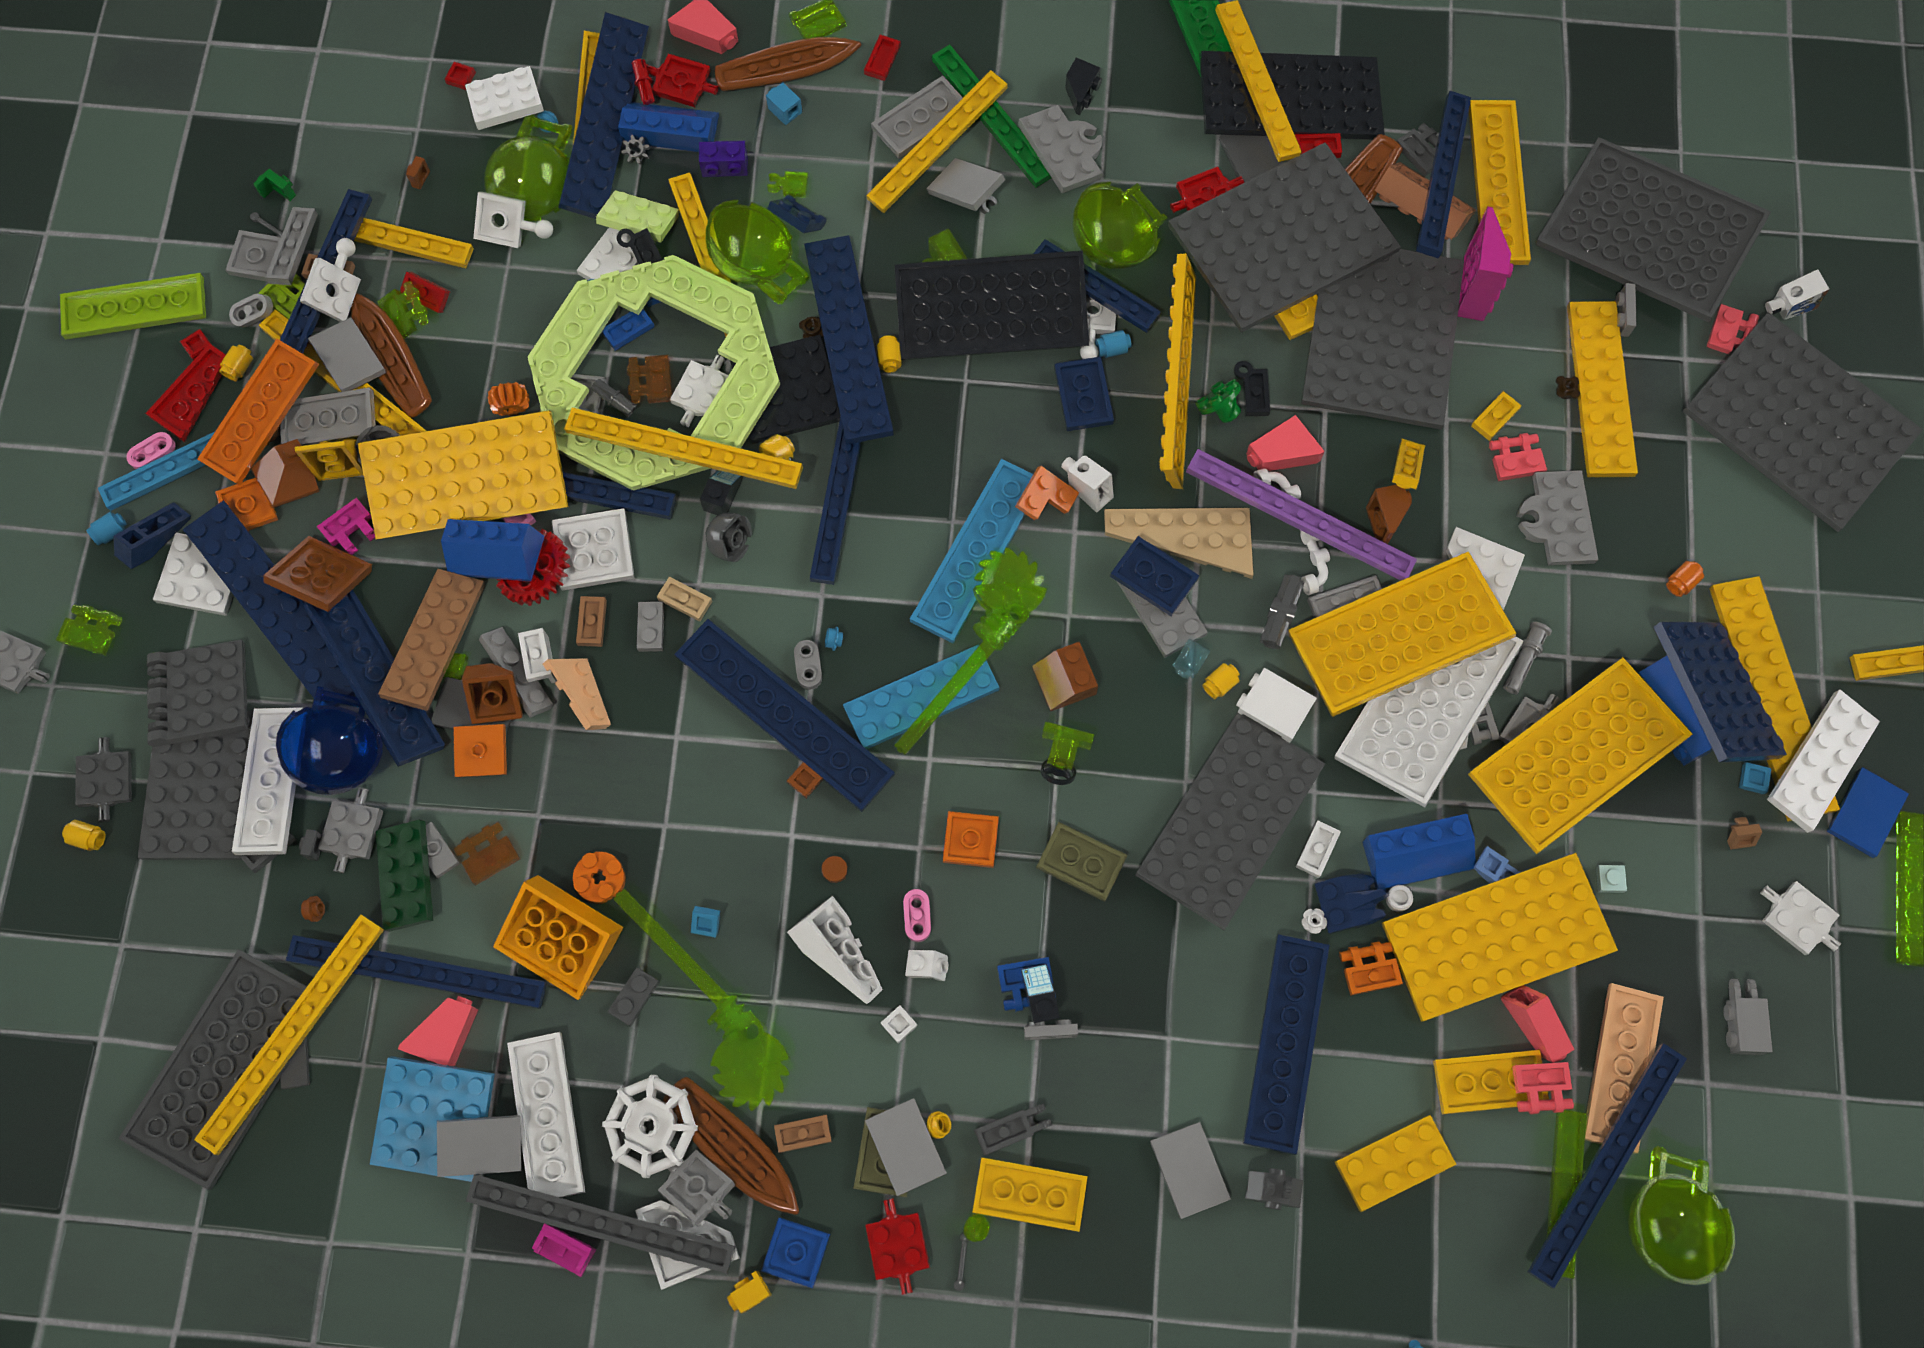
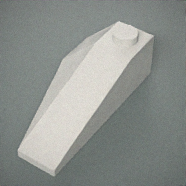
M832 896L798 922L787 933L807 957L864 1003L868 1004L883 989L870 962L864 960L859 949L862 944L859 938L854 939L849 928L852 923L848 915Z

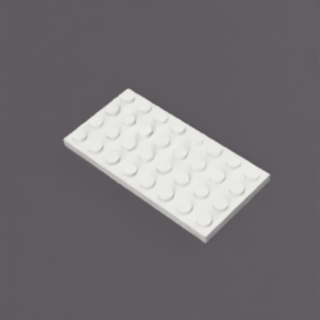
M1514 637L1368 701L1335 754V759L1415 803L1426 807L1521 648L1523 640Z

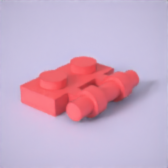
M1721 304L1717 309L1706 347L1730 354L1733 347L1737 348L1758 324L1759 315L1750 314L1748 321L1742 320L1744 311ZM1738 330L1744 331L1742 339L1736 337Z
M1522 433L1518 437L1508 438L1504 436L1489 442L1491 451L1499 450L1500 455H1496L1492 459L1498 481L1533 476L1535 472L1547 471L1541 448L1531 449L1530 444L1539 442L1538 434L1529 435L1528 433ZM1520 446V452H1510L1509 448Z
M1568 1062L1512 1066L1516 1093H1527L1528 1098L1527 1101L1517 1102L1519 1112L1539 1114L1540 1111L1552 1110L1554 1113H1562L1566 1109L1574 1108L1573 1099H1563L1562 1091L1572 1090ZM1551 1091V1099L1539 1100L1538 1092Z

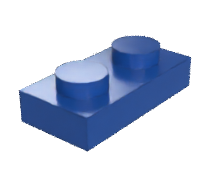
M644 309L639 315L630 311L607 325L603 329L602 334L614 351L654 328V324Z

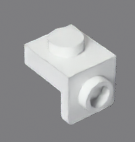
M908 950L905 976L945 981L948 971L947 955L932 950Z

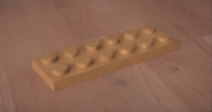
M437 569L378 693L380 698L426 711L429 710L484 590V581Z

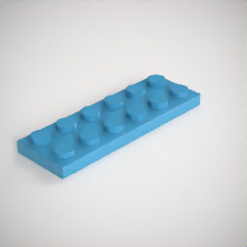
M976 645L843 704V707L860 744L864 748L869 749L997 692L1000 687L979 645Z

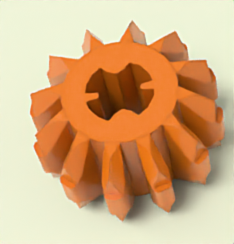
M517 382L500 383L499 386H493L488 391V403L494 414H499L500 416L518 415L519 412H525L529 407L530 399L525 385Z

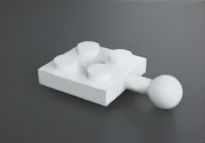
M482 191L478 192L473 239L519 248L521 247L523 230L535 232L538 237L547 239L553 234V226L547 220H540L537 223L525 221L526 201ZM497 213L504 217L505 222L503 226L497 225L494 220Z
M342 238L337 242L336 250L338 256L334 265L321 258H315L300 302L339 322L347 319L361 280L343 270L347 257L352 256L356 250L354 242L348 238ZM328 284H331L335 289L333 297L329 296L326 292Z
M1087 295V308L1095 306L1099 309V312L1096 314L1087 312L1089 346L1081 347L1080 355L1082 359L1098 357L1099 350L1095 345V334L1115 332L1116 314Z

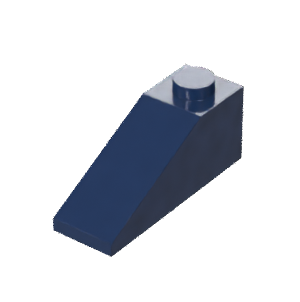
M174 502L114 535V556L130 569L137 567L151 559L191 519V515Z

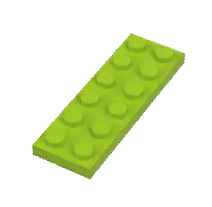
M201 273L60 294L61 336L66 340L206 318L204 277Z

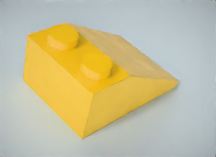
M347 438L339 442L322 441L314 445L295 447L297 455L318 481L364 476L362 465L357 459V449L355 448L357 439Z

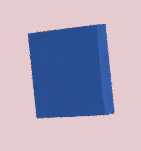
M778 1218L761 1272L814 1288L831 1234Z

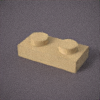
M671 577L667 579L657 595L659 601L699 622L713 602L712 598Z

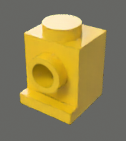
M759 1271L751 1273L754 1278L751 1281L746 1277L734 1285L735 1291L727 1296V1300L734 1311L739 1310L740 1313H745L772 1296Z

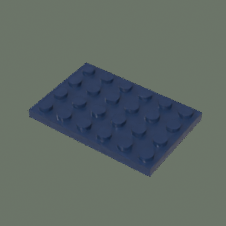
M1660 622L1654 626L1656 634L1719 763L1780 759L1787 755L1783 748V741L1776 734L1772 726V719L1765 712L1761 704V697L1754 690L1750 682L1749 673L1743 668L1739 660V654L1732 646L1728 638V632L1721 623Z

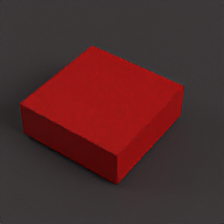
M453 62L444 80L448 85L466 90L465 85L471 83L476 71L473 67Z
M201 329L180 341L193 360L210 343Z

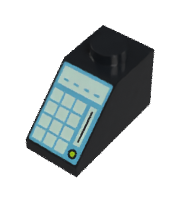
M717 470L708 479L700 497L703 511L715 515L728 513L744 476Z
M1047 964L1021 969L1031 1021L1039 1023L1060 1018Z

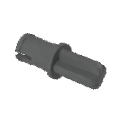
M601 379L593 383L592 391L608 402L607 405L614 406L626 417H630L635 411L637 405L620 394V390H614Z

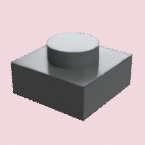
M307 829L305 836L300 840V854L308 860L318 861L321 852L318 847L322 834L318 831Z

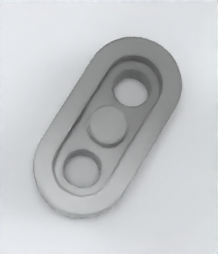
M253 294L231 307L229 312L230 320L236 326L248 327L270 316L273 310V302L267 295Z
M803 640L794 648L797 679L801 687L812 690L817 688L822 682L820 655L818 647L813 641ZM806 648L811 650L807 655L802 654V651ZM807 672L814 673L811 678H806L805 674Z

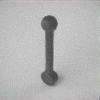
M257 212L250 215V219L253 222H259L280 237L282 236L283 231L278 230L261 219Z
M963 1232L960 1235L962 1245L958 1277L954 1282V1288L957 1291L963 1290L965 1286L963 1273L967 1243L971 1239L968 1232Z

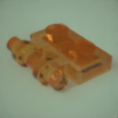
M669 356L645 357V365L643 366L638 365L637 357H630L627 375L630 376L628 394L631 395V402L634 404L640 403V396L647 395L648 403L669 402L672 397ZM646 376L645 385L639 383V377Z
M499 821L491 826L486 825L481 828L482 831L471 838H464L461 840V844L453 848L458 857L466 852L470 855L468 859L461 863L475 886L521 859L507 836L500 840L495 836L504 830ZM488 840L490 846L478 852L475 847Z

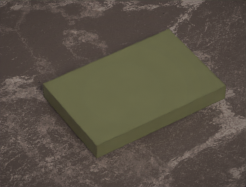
M1058 822L1036 868L1105 902L1127 855Z
M867 1107L865 1120L887 1110ZM865 1122L853 1189L897 1196ZM907 1193L900 1195V1197L907 1198Z

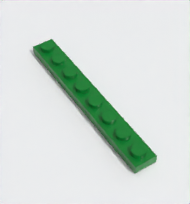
M951 45L932 55V62L963 98L980 81ZM995 101L979 119L1033 186L1037 188L1050 180L1051 176L1025 135L998 102Z

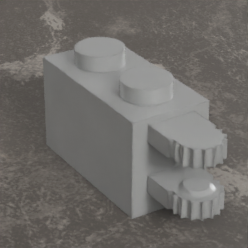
M1731 979L1728 984L1730 1000L1726 1001L1724 1006V1018L1728 1021L1726 1043L1730 1047V1054L1764 1055L1773 1052L1768 999L1758 998L1754 979L1746 980V998H1741L1739 980Z

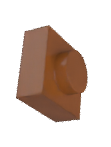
M416 156L413 162L409 164L406 172L412 187L420 190L430 173L425 159Z
M803 762L788 778L787 783L807 799L823 779Z

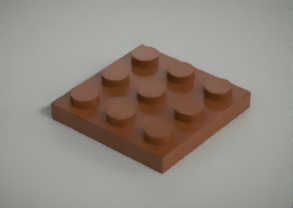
M308 536L266 572L263 578L264 583L329 612L372 572V564Z

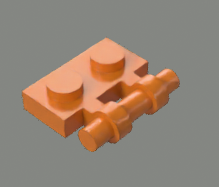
M1378 941L1371 943V946L1362 948L1353 946L1349 947L1347 951L1339 952L1341 962L1351 960L1353 967L1344 969L1350 996L1403 984L1396 958L1385 959L1384 953L1393 951L1391 942L1381 943ZM1374 956L1375 963L1363 965L1361 958Z

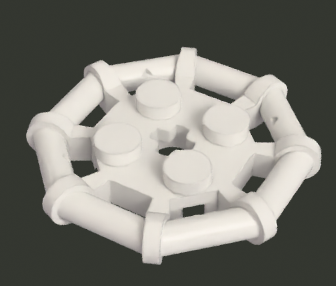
M652 1074L649 1078L627 1087L621 1086L617 1090L618 1094L606 1120L602 1121V1127H605L613 1155L611 1158L613 1162L620 1163L641 1174L642 1178H650L652 1174L675 1165L680 1166L683 1163V1157L695 1131H698V1125L695 1124L687 1098L688 1092L685 1089L681 1090L659 1079L658 1075ZM646 1090L647 1097L635 1102L632 1096ZM657 1090L672 1098L667 1103L657 1099ZM626 1104L628 1108L625 1112L622 1121H617L624 1105ZM677 1105L679 1106L684 1124H677V1115L673 1112V1108ZM652 1119L654 1130L649 1131L647 1134L644 1122H650ZM616 1128H621V1131L625 1134V1144L622 1146ZM676 1131H683L674 1150L670 1146ZM632 1149L642 1154L641 1161L629 1156V1151ZM663 1151L667 1156L652 1163V1154Z

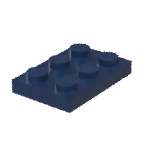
M1101 357L1054 364L1066 430L1074 431L1114 424Z
M1139 536L1110 574L1111 578L1171 617L1200 576Z

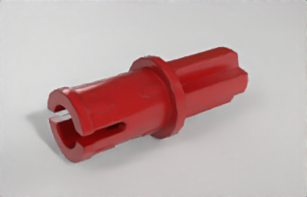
M636 59L631 63L636 79L634 81L635 86L639 89L643 104H653L655 100L651 88L652 78L649 77L646 60Z

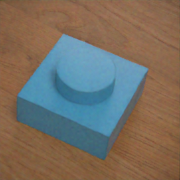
M1745 762L1742 765L1739 788L1766 794L1769 789L1771 768Z
M695 906L692 912L691 933L716 938L719 931L720 911Z

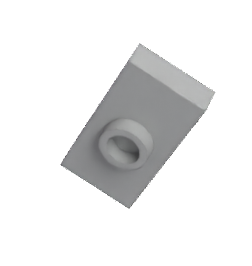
M430 822L426 825L429 867L439 879L460 863L434 823Z

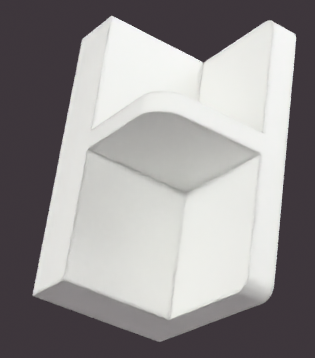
M539 628L518 633L526 680L533 682L549 678L551 683H555L557 679L551 670L546 671L542 665L547 659H553L549 637L544 629Z

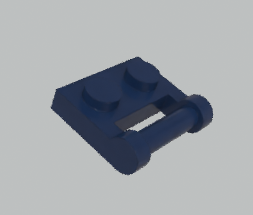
M787 195L784 199L770 201L767 210L802 233L821 230L827 220L822 215L817 216L796 202V199L791 195Z

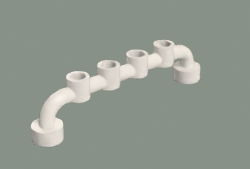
M1266 468L1254 472L1255 478L1271 485V481H1275L1280 485L1283 492L1297 499L1301 498L1299 486H1291L1287 478L1281 473L1268 472ZM1301 531L1302 542L1307 545L1310 551L1311 562L1317 567L1319 572L1317 577L1314 574H1309L1301 578L1305 582L1303 591L1306 595L1317 593L1319 586L1323 585L1328 578L1329 572L1326 562L1330 561V555L1326 548L1319 549L1316 543L1319 539Z

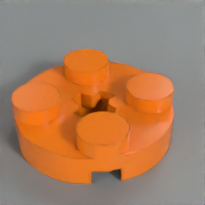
M607 852L585 854L577 863L573 872L575 890L583 899L594 904H603L613 897L616 898L622 892L626 881L622 864L615 856ZM603 871L602 875L606 877L605 881L602 880L599 884H595L594 874Z

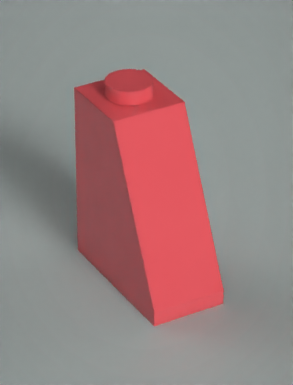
M693 0L667 19L670 32L674 37L719 54L732 49L739 42L736 27L708 0Z
M1295 415L1249 444L1246 455L1251 466L1256 467L1258 470L1266 468L1268 471L1317 464L1321 461L1325 451Z
M1522 985L1500 997L1533 1048L1540 1050L1541 1058L1555 1063L1562 1061L1567 1057L1568 1053L1575 1050L1547 995Z
M460 996L456 1000L447 998L400 1043L398 1050L436 1064L455 1067L478 1009L471 1006L473 1001Z

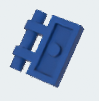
M1049 957L997 966L1001 992L1012 991L1013 999L1003 1000L1005 1011L1013 1009L1016 1012L1023 1011V1008L1028 1007L1027 997H1021L1020 990L1025 989L1021 969L1047 964L1053 984Z

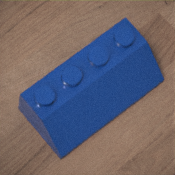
M631 102V104H627L622 108L618 129L620 136L623 137V141L629 142L631 135H633L636 140L643 137L645 139L643 145L699 152V142H714L719 112L653 104L644 105L643 103Z
M448 519L441 544L448 572L467 577L531 581L545 536L530 524Z
M1668 656L1640 671L1638 674L1693 734L1672 750L1674 756L1685 766L1711 753L1713 749Z
M1467 814L1368 835L1362 842L1372 877H1375L1374 885L1376 890L1473 870L1476 864L1475 837Z

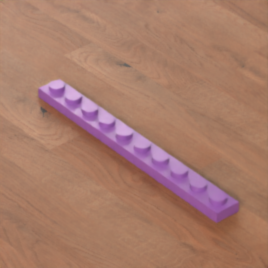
M1197 449L1186 470V473L1400 581L1409 577L1417 561L1416 558Z

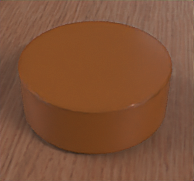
M838 856L827 858L822 864L824 878L831 883H838L844 880L848 873L846 862Z

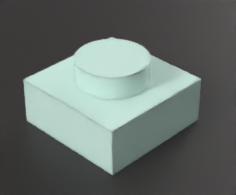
M1598 865L1596 867L1598 892L1624 893L1627 891L1625 865Z

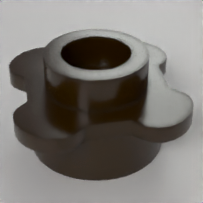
M807 317L799 323V328L804 333L803 339L820 335L821 338L823 337L819 317Z
M1557 377L1556 383L1558 386L1556 387V394L1562 399H1576L1579 397V379L1577 377Z

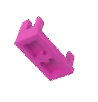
M545 1223L532 1247L534 1249L533 1252L575 1273L579 1277L583 1276L597 1250L557 1227Z

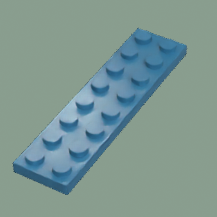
M1003 459L1000 460L910 617L911 623L954 644L1026 515L1015 506L1032 478V473Z

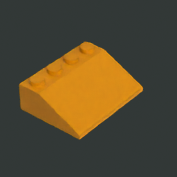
M537 875L523 882L493 947L579 1000L612 951L623 927Z

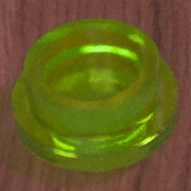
M973 1214L967 1219L964 1226V1235L968 1240L977 1242L987 1237L990 1226L986 1218L980 1214Z

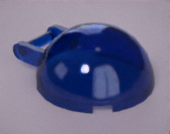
M317 686L312 707H305L297 712L293 710L281 723L276 738L277 756L284 773L296 785L318 795H337L358 788L374 773L382 756L383 741L378 729H375L369 719L364 718L365 710L357 697L326 691L324 687ZM321 700L359 707V711L356 713L339 706H320Z

